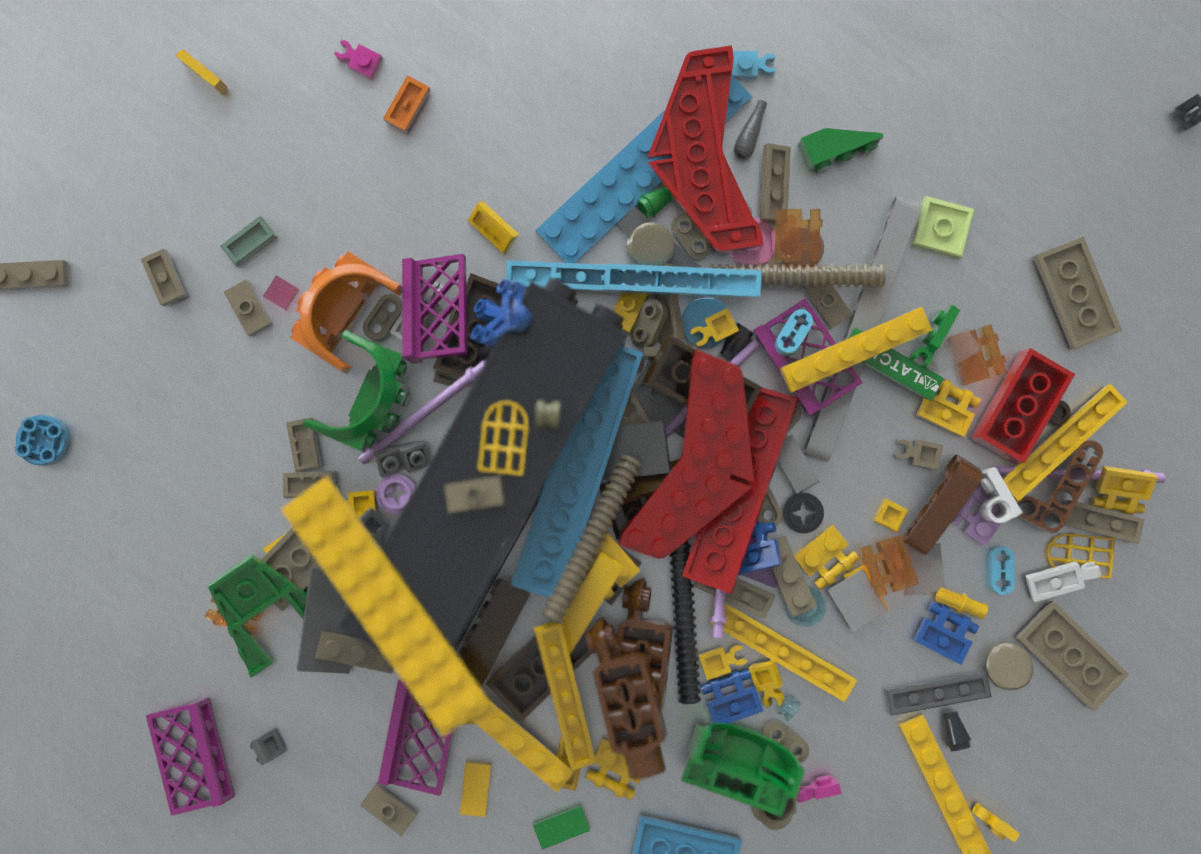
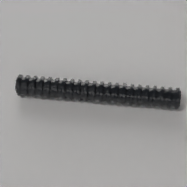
M688 540L669 554V557H672V561H669V563L672 565L670 573H673V577L670 579L673 581L671 589H674V593L671 595L674 597L672 605H675L673 621L676 622V625H674L676 630L674 637L677 638V641H675V646H677L675 653L678 654V657H676V662H678L676 670H679V673H677V678H679L677 686L680 687L678 690V694H680L678 702L681 704H696L701 701V697L698 696L701 690L698 688L700 681L697 680L700 674L697 672L699 665L696 664L699 658L696 656L698 648H695V645L698 643L695 640L697 632H694V629L697 627L694 624V620H696V616H693L695 600H692L694 592L691 589L694 588V584H691L690 579L682 577L690 554L689 548H691Z

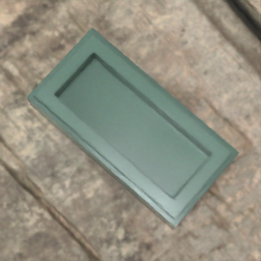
M259 216L220 247L233 264L239 267L276 239L277 235L264 218Z

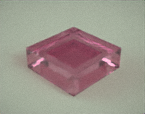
M276 275L263 297L287 310L300 289Z

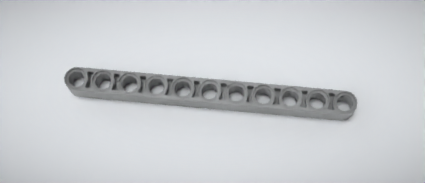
M899 196L894 198L869 267H871V264H875V267H879L880 264L884 265L885 284L883 287H879V285H875V287L870 285L861 287L842 341L849 338L854 328L864 332L879 325L921 204ZM861 362L852 366L859 377L864 367V364ZM839 371L835 385L847 387L855 381L849 373ZM835 373L829 376L827 383L833 384ZM825 387L820 403L830 398L832 388ZM834 388V393H833V395L836 394L837 392L841 391V390ZM856 388L815 415L803 454L825 462L830 460Z

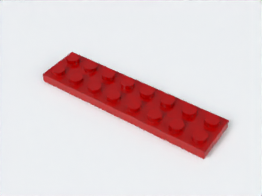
M761 388L747 414L754 482L733 474L730 476V478L749 484L752 488L697 532L682 577L729 594L733 593L799 401L797 397Z

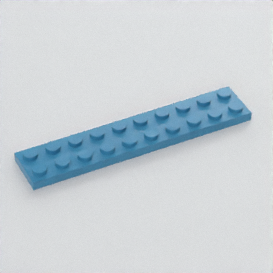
M732 74L725 124L752 99V95ZM665 110L535 230L565 263H577L634 206H638L637 201L641 199V195L654 191L662 183L650 168L648 162L670 159L671 156L654 159L647 158Z
M620 346L545 481L511 586L547 598L554 594L553 588L558 586L556 582L561 580L560 574L565 572L564 566L569 564L568 559L573 557L572 551L577 549L575 545L577 542L580 543L579 537L584 534L583 529L586 528L640 365L642 352Z

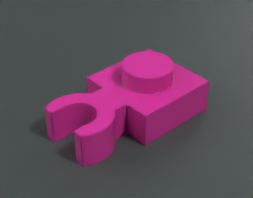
M341 40L340 44L347 48V51L344 54L335 51L334 55L341 62L349 61L347 66L350 70L372 80L383 59L382 56L360 44L354 50L348 41Z
M818 777L816 782H812L808 786H800L796 797L797 802H805L812 798L818 800L842 794L840 783L835 777Z

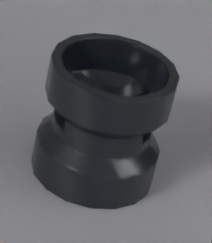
M1199 93L1175 108L1178 115L1184 117V124L1187 129L1201 122V96ZM1197 106L1199 107L1198 109L1187 115V112H1189Z

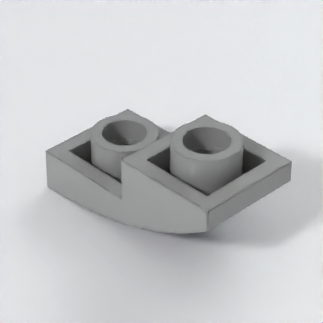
M793 435L788 436L785 439L778 462L798 495L819 483V480Z
M425 441L398 444L372 453L381 478L406 469L408 473L428 466L431 461Z

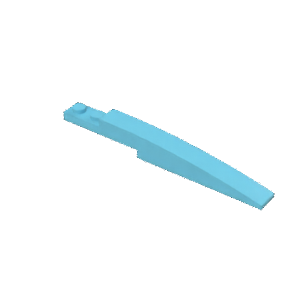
M507 260L506 279L511 282L517 280L525 285V288H528L531 281L545 287L551 277L563 282L575 291L760 297L762 270Z

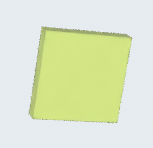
M926 196L923 199L911 246L958 259L962 258L975 209Z

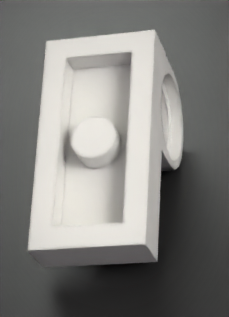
M986 468L981 471L983 478L980 483L983 489L992 495L982 502L980 506L981 517L988 522L1004 523L1022 514L1021 509L997 469ZM995 504L1000 507V513L997 517H994L992 514V507Z

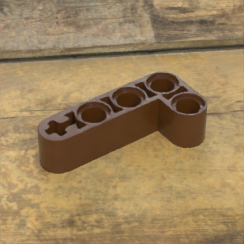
M1093 440L1083 442L1048 503L1046 504L1031 496H1024L1017 502L1019 508L1022 503L1030 502L1034 505L1035 512L1031 515H1024L1022 513L1018 517L1044 532L1056 533L1060 531L1103 456L1101 444ZM1089 448H1093L1095 456L1089 459L1086 466L1081 464L1086 455L1082 450L1088 451ZM1072 470H1080L1085 478L1082 482H1074L1069 474ZM1061 492H1067L1071 495L1072 502L1069 505H1062L1057 501V495ZM1049 514L1057 516L1059 525L1055 528L1046 526L1044 523L1045 516Z
M958 454L951 458L944 470L946 477L908 527L902 538L904 543L923 555L928 554L983 478V473L979 467Z

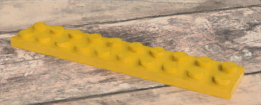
M329 477L323 478L281 509L443 737L490 703V700Z

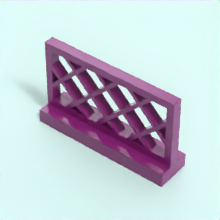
M464 254L417 261L412 257L402 259V357L412 364L422 363V360L467 354L466 256ZM458 262L459 269L452 277L444 272L451 263ZM434 266L437 269L428 281L423 278V268ZM443 274L449 281L438 291L432 285ZM455 284L459 288V294L451 302L444 295ZM429 288H432L437 295L427 305L423 302V295ZM443 298L449 303V306L439 316L432 309ZM455 308L459 312V319L451 326L445 319ZM431 312L437 319L427 330L423 326V320ZM443 322L450 329L439 340L433 333ZM456 333L459 336L460 347L449 349L445 344ZM430 336L438 342L431 351L423 352V344Z
M806 298L768 323L760 325L753 330L755 337L782 377L780 368L800 359L783 356L776 351L775 341L777 336L773 334L770 328L778 323L786 324L788 320L784 319L794 311L804 307L811 314L813 321L817 325H812L810 329L821 331L824 336L822 345L808 343V331L804 342L800 344L803 346L800 359L804 358L806 346L823 350L828 348V346H825L826 340L830 346L836 344ZM797 322L795 326L801 327L804 324ZM789 336L787 340H782L785 342L784 348L787 349L788 343L792 341V339H789ZM852 366L841 370V372L849 373L855 381L847 387L835 385L837 372L834 375L833 384L816 381L812 383L814 384L812 390L807 385L793 392L809 418L863 383ZM816 385L832 388L830 398L820 403L814 395ZM834 388L841 390V391H839V392H837L836 394L833 395V393H834Z
M399 679L378 784L386 786L393 784L440 796L443 790L454 730L444 737H439L432 726L433 721H429L422 709L423 707L420 706L405 682ZM418 712L425 725L415 732L410 720L411 716ZM426 728L429 729L435 739L427 747L423 745L417 735ZM413 737L421 751L410 757L405 749V745ZM437 743L443 753L441 760L434 763L427 750ZM423 754L430 767L420 773L412 760ZM407 763L415 775L410 781L399 778L401 767ZM431 769L438 778L436 787L428 786L422 777Z
M209 697L146 715L171 816L209 806H220L234 798ZM188 710L191 720L188 726L177 720L181 712ZM162 717L170 722L165 732L158 728L156 718ZM174 725L184 731L180 742L169 735ZM189 735L196 739L197 747L195 751L184 745ZM166 741L176 747L172 757L164 753L163 746ZM180 751L191 757L186 767L176 761ZM195 760L203 766L204 771L201 776L190 770ZM172 766L182 772L178 782L170 776L169 771ZM186 776L197 782L193 792L182 785ZM201 786L209 790L210 800L205 801L197 795ZM178 791L189 797L185 806L178 807L176 800Z

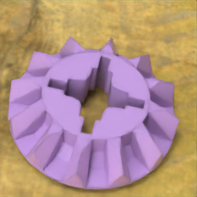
M391 474L379 482L376 489L377 502L384 511L390 514H401L416 487L407 476ZM394 483L398 490L407 491V493L400 496V505H398L396 498L386 496L394 492Z

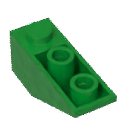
M824 128L802 137L798 147L809 172L815 169L821 172L830 168L832 162L840 160L841 163L855 157L854 153L862 150L864 153L876 149L884 136L883 133Z

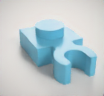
M733 51L732 75L735 79H757L758 72H762L767 76L774 75L776 68H768L765 64L766 62H774V54H766L762 58H758V51Z

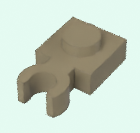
M907 440L897 441V444L905 446L906 451L904 454L895 453L894 457L897 459L912 457L911 465L938 470L943 445L915 440V445L912 446Z

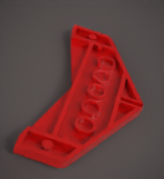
M732 45L691 51L685 56L647 158L654 159L671 156L670 159L650 161L648 165L710 245L718 252L743 250L764 245L762 232L750 212L722 149L734 61Z
M696 349L691 362V381L681 457L634 519L630 520L625 526L618 540V545L656 559L667 557L752 488L749 484L730 478L731 474L754 482L743 373L737 365Z

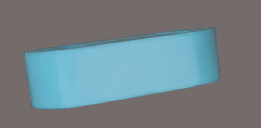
M796 310L791 314L775 341V349L780 355H793L799 348L813 324V318L808 311ZM801 317L804 319V325L797 331L793 328L797 324L796 320H799ZM789 335H792L794 337L791 341L792 346H789L787 349L784 348L782 340L785 341Z
M995 546L990 549L987 557L988 586L996 594L1007 595L1015 587V557L1012 550L1008 547ZM1000 551L1006 555V560H1002L1001 563L995 558L996 555H1000ZM1001 572L1002 579L1007 581V585H1003L1002 590L1001 587L996 586V581L1001 580Z

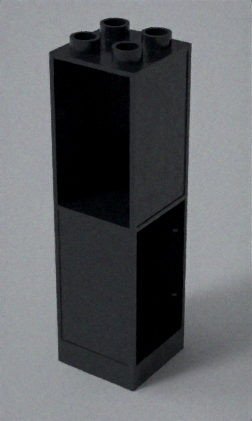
M551 277L545 287L531 281L523 295V306L531 314L527 327L521 332L509 330L496 343L381 548V551L454 652H456L535 510L546 479L620 346L625 347L627 333L622 331L624 318L620 314L599 303H596L591 313L577 306L579 301L575 297L578 293L563 282ZM538 400L544 401L546 404H552L554 401L560 402L559 429H553L551 426L536 428ZM509 401L516 403L524 410L527 416L529 431L527 432L523 475L499 474L498 472L478 470L483 432L482 424L486 412L498 402ZM502 405L501 421L504 424H511L512 405ZM498 407L494 408L489 414L487 422L496 423ZM517 408V425L525 426L524 416ZM487 426L485 445L494 446V427ZM500 428L499 447L509 448V428ZM515 429L513 444L515 448L522 449L524 430ZM484 449L482 468L491 469L492 450ZM497 451L496 469L506 470L507 452ZM513 452L511 471L520 472L522 453ZM501 477L505 504L449 513L445 485ZM349 606L337 628L383 653Z

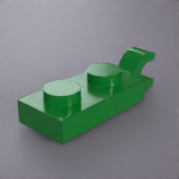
M951 305L944 311L940 309L934 315L931 321L934 323L932 331L922 336L921 341L923 344L911 353V361L921 356L923 358L921 368H925L932 362L933 354L940 348L960 309Z

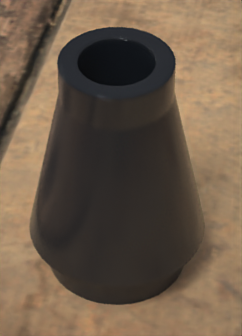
M738 322L736 326L739 332L727 337L720 351V354L729 360H732L752 341L751 337L754 334Z
M958 711L942 714L946 746H949L950 751L970 748V740L972 739L962 723Z

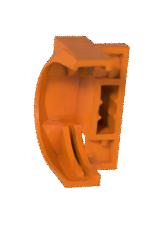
M349 251L338 258L335 268L329 270L324 267L322 271L319 270L314 275L311 287L298 299L296 311L300 313V319L293 325L291 329L292 335L290 336L291 339L345 374L349 373L352 366L333 354L343 338L341 337L345 330L348 331L378 284L386 287L398 296L402 293V286ZM357 281L358 286L355 288L349 283ZM320 326L327 330L326 334H321Z

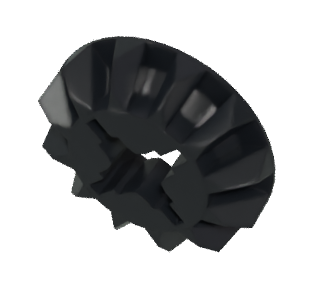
M809 493L792 495L785 502L782 514L785 524L790 529L798 533H810L821 525L824 518V509L817 497ZM802 502L805 510L814 512V514L805 516L804 524L801 516L793 514V512L801 509Z

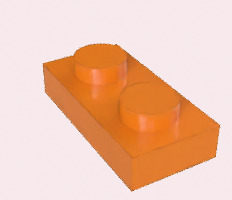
M407 75L384 115V121L407 133L431 91L430 87Z

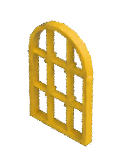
M509 401L498 402L486 412L482 424L483 432L478 470L498 472L499 474L523 475L527 432L529 431L527 416L524 410L516 403ZM509 404L513 406L511 424H504L501 421L502 405ZM498 407L496 423L487 422L489 414L494 408ZM517 408L524 416L525 426L517 425ZM487 426L494 427V446L485 445ZM500 428H509V448L499 447ZM515 429L524 430L522 449L515 448V445L513 446ZM484 449L492 450L491 469L482 468ZM497 451H504L508 454L506 470L496 469ZM513 452L522 453L520 472L511 471Z
M1073 532L1059 534L1048 543L1046 558L1052 568L1056 567L1052 561L1064 562V564L1075 561L1078 564L1094 562L1095 566L1108 567V575H1102L1100 578L1112 579L1115 538L1081 535ZM1063 536H1069L1068 544L1054 543ZM1073 536L1090 538V547L1075 545L1073 543ZM1095 539L1110 540V549L1096 548L1094 546ZM1051 547L1066 548L1065 550H1068L1067 558L1051 557ZM1072 549L1089 552L1088 561L1071 558ZM1094 551L1109 553V563L1093 560Z

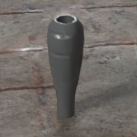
M758 100L753 113L738 136L734 146V152L737 157L747 159L752 156L767 102Z

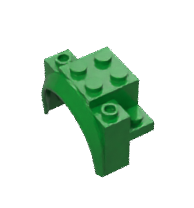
M345 330L341 337L347 339V342L365 349L374 358L376 365L372 367V370L369 369L349 412L348 416L350 419L348 422L350 423L348 426L330 427L314 419H304L302 426L354 449L366 452L367 448L371 449L377 435L374 434L376 429L389 433L399 425L401 416L398 414L402 406L406 407L411 393L409 392V386L397 380L399 377L404 376L408 363H406V359L402 357V354Z
M712 723L704 727L696 724L688 747L689 756L681 776V781L782 817L788 797L796 800L805 770L790 750L760 733L727 723Z

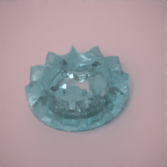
M808 586L816 603V610L807 611L804 617L803 613L791 617L785 603L787 616L793 623L799 626L812 627L816 623L821 622L822 617L826 613V600L819 590Z

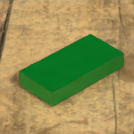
M581 804L533 823L542 850L590 831V826Z

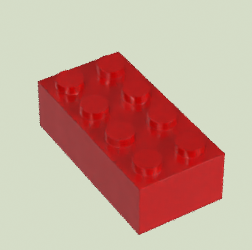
M1031 348L1020 351L970 439L1013 464L1025 463L1074 378L1075 373Z

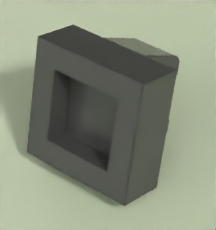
M275 729L250 742V748L254 749L257 755L256 761L261 766L286 752Z

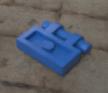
M764 522L756 523L752 538L756 537L757 543L749 545L739 576L783 565L778 540H768L767 538L769 533L776 532L774 522L766 524Z
M932 601L928 611L936 614L934 621L924 617L913 640L962 665L973 643L964 638L967 631L976 634L979 625L972 622L968 616H960L950 611V607L944 604L939 605ZM946 620L956 625L954 632L943 627Z
M737 669L731 671V675L719 679L713 678L708 683L700 685L703 695L711 692L714 694L715 699L706 702L713 723L729 724L764 711L755 686L752 685L744 688L742 681L752 678L749 669L742 671ZM735 684L737 691L722 695V688Z

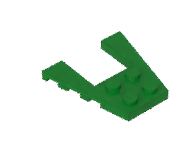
M251 554L208 585L214 602L228 626V632L233 637L238 653L248 669L249 676L252 678L271 665L273 658L245 627L244 623L283 597L287 599L303 619L307 593L254 554Z

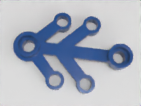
M506 278L502 279L497 287V292L502 294L501 308L489 299H480L474 308L477 317L485 322H491L486 327L476 326L471 335L473 340L479 343L483 342L492 347L509 330L521 332L527 327L531 314L523 306L525 285L517 280L511 282ZM512 297L514 298V300H513V308H511V299H512Z

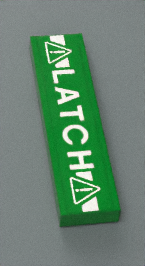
M854 328L849 338L862 333V331ZM892 348L861 362L928 401L933 400L944 380L940 375L927 368H921L920 364L911 361L910 358Z

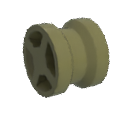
M538 400L536 428L551 426L553 429H559L560 402L554 401L552 404H546L544 401Z

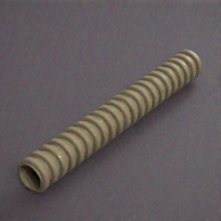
M710 264L708 267L762 270L761 285H765V287H769V285H773V287H777V285H781V287H785V285H789V287H793V285H797V287H801V285H805V287H809V285H813V287H817V285L822 287L830 285V287H834V285H838V287H842V285H846V287H850V285H854V287H858V285H862V287L867 285L875 287V285H879V287H883L885 284V267L883 264H880L879 267H875V264H871V267H867V264H863V267H859V264H855V267H851L850 264H847L846 267H842V264H839L838 267H834V264H830V267H826V264H822V267H818V264H814V267H810V264H806V267H802L801 264H798V267H793V264H790V267H785V264H782V267H777V264H774L773 267H769V264H766L765 267H761V264H758L757 267H753V264H750L749 267H745V264H742L741 267H737V264H734L733 267H730L729 264H726L725 267H722L721 264L714 267L713 264Z
M620 456L621 462L616 464L617 470H613L612 474L614 476L609 478L610 484H606V491L602 492L601 495L603 497L598 500L599 505L594 507L595 513L590 515L592 519L587 521L588 527L583 529L584 535L579 537L580 543L577 542L575 545L577 549L572 551L573 557H569V564L564 566L565 572L560 574L561 580L556 582L558 586L553 588L554 594L549 596L550 602L545 604L546 610L541 612L543 617L554 623L563 624L564 620L562 618L567 616L566 610L571 608L570 602L575 600L574 594H578L579 590L577 588L582 586L583 582L581 580L586 578L585 572L590 570L589 564H593L594 560L592 558L597 556L598 552L596 550L601 548L600 542H604V534H608L609 530L607 528L612 526L611 520H615V512H619L620 508L618 506L623 504L622 498H626V491L630 490V484L634 482L633 477L637 476V469L639 470L642 466L639 461L630 456Z

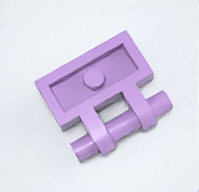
M980 483L951 523L958 527L962 520L966 521L967 524L962 532L981 546H986L1002 523L984 520L980 514V506L973 515L970 514L969 510L976 501L982 504L983 501L992 496L991 493L987 496L983 495L984 489ZM995 504L992 507V514L994 517H997L1000 513V507Z

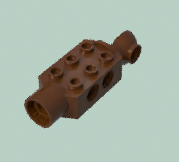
M641 578L632 583L631 586L626 585L624 588L622 608L628 609L627 619L623 620L618 626V649L615 655L617 657L636 652L648 655L662 710L665 705L673 627L666 621L643 618V612L649 611L651 588L646 587V578Z
M602 617L593 625L592 630L586 631V641L590 654H597L600 663L593 671V676L611 750L614 753L625 756L630 779L650 778L666 771L660 744L665 740L667 730L649 657L640 652L616 657L614 650L618 649L615 629L613 625H608L606 619Z

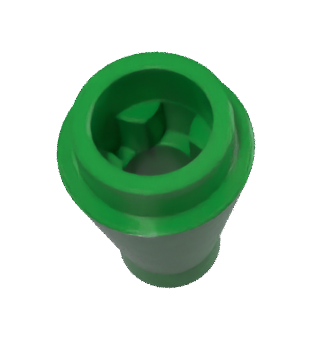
M666 187L641 195L637 205L641 213L647 218L650 216L655 217L674 197Z

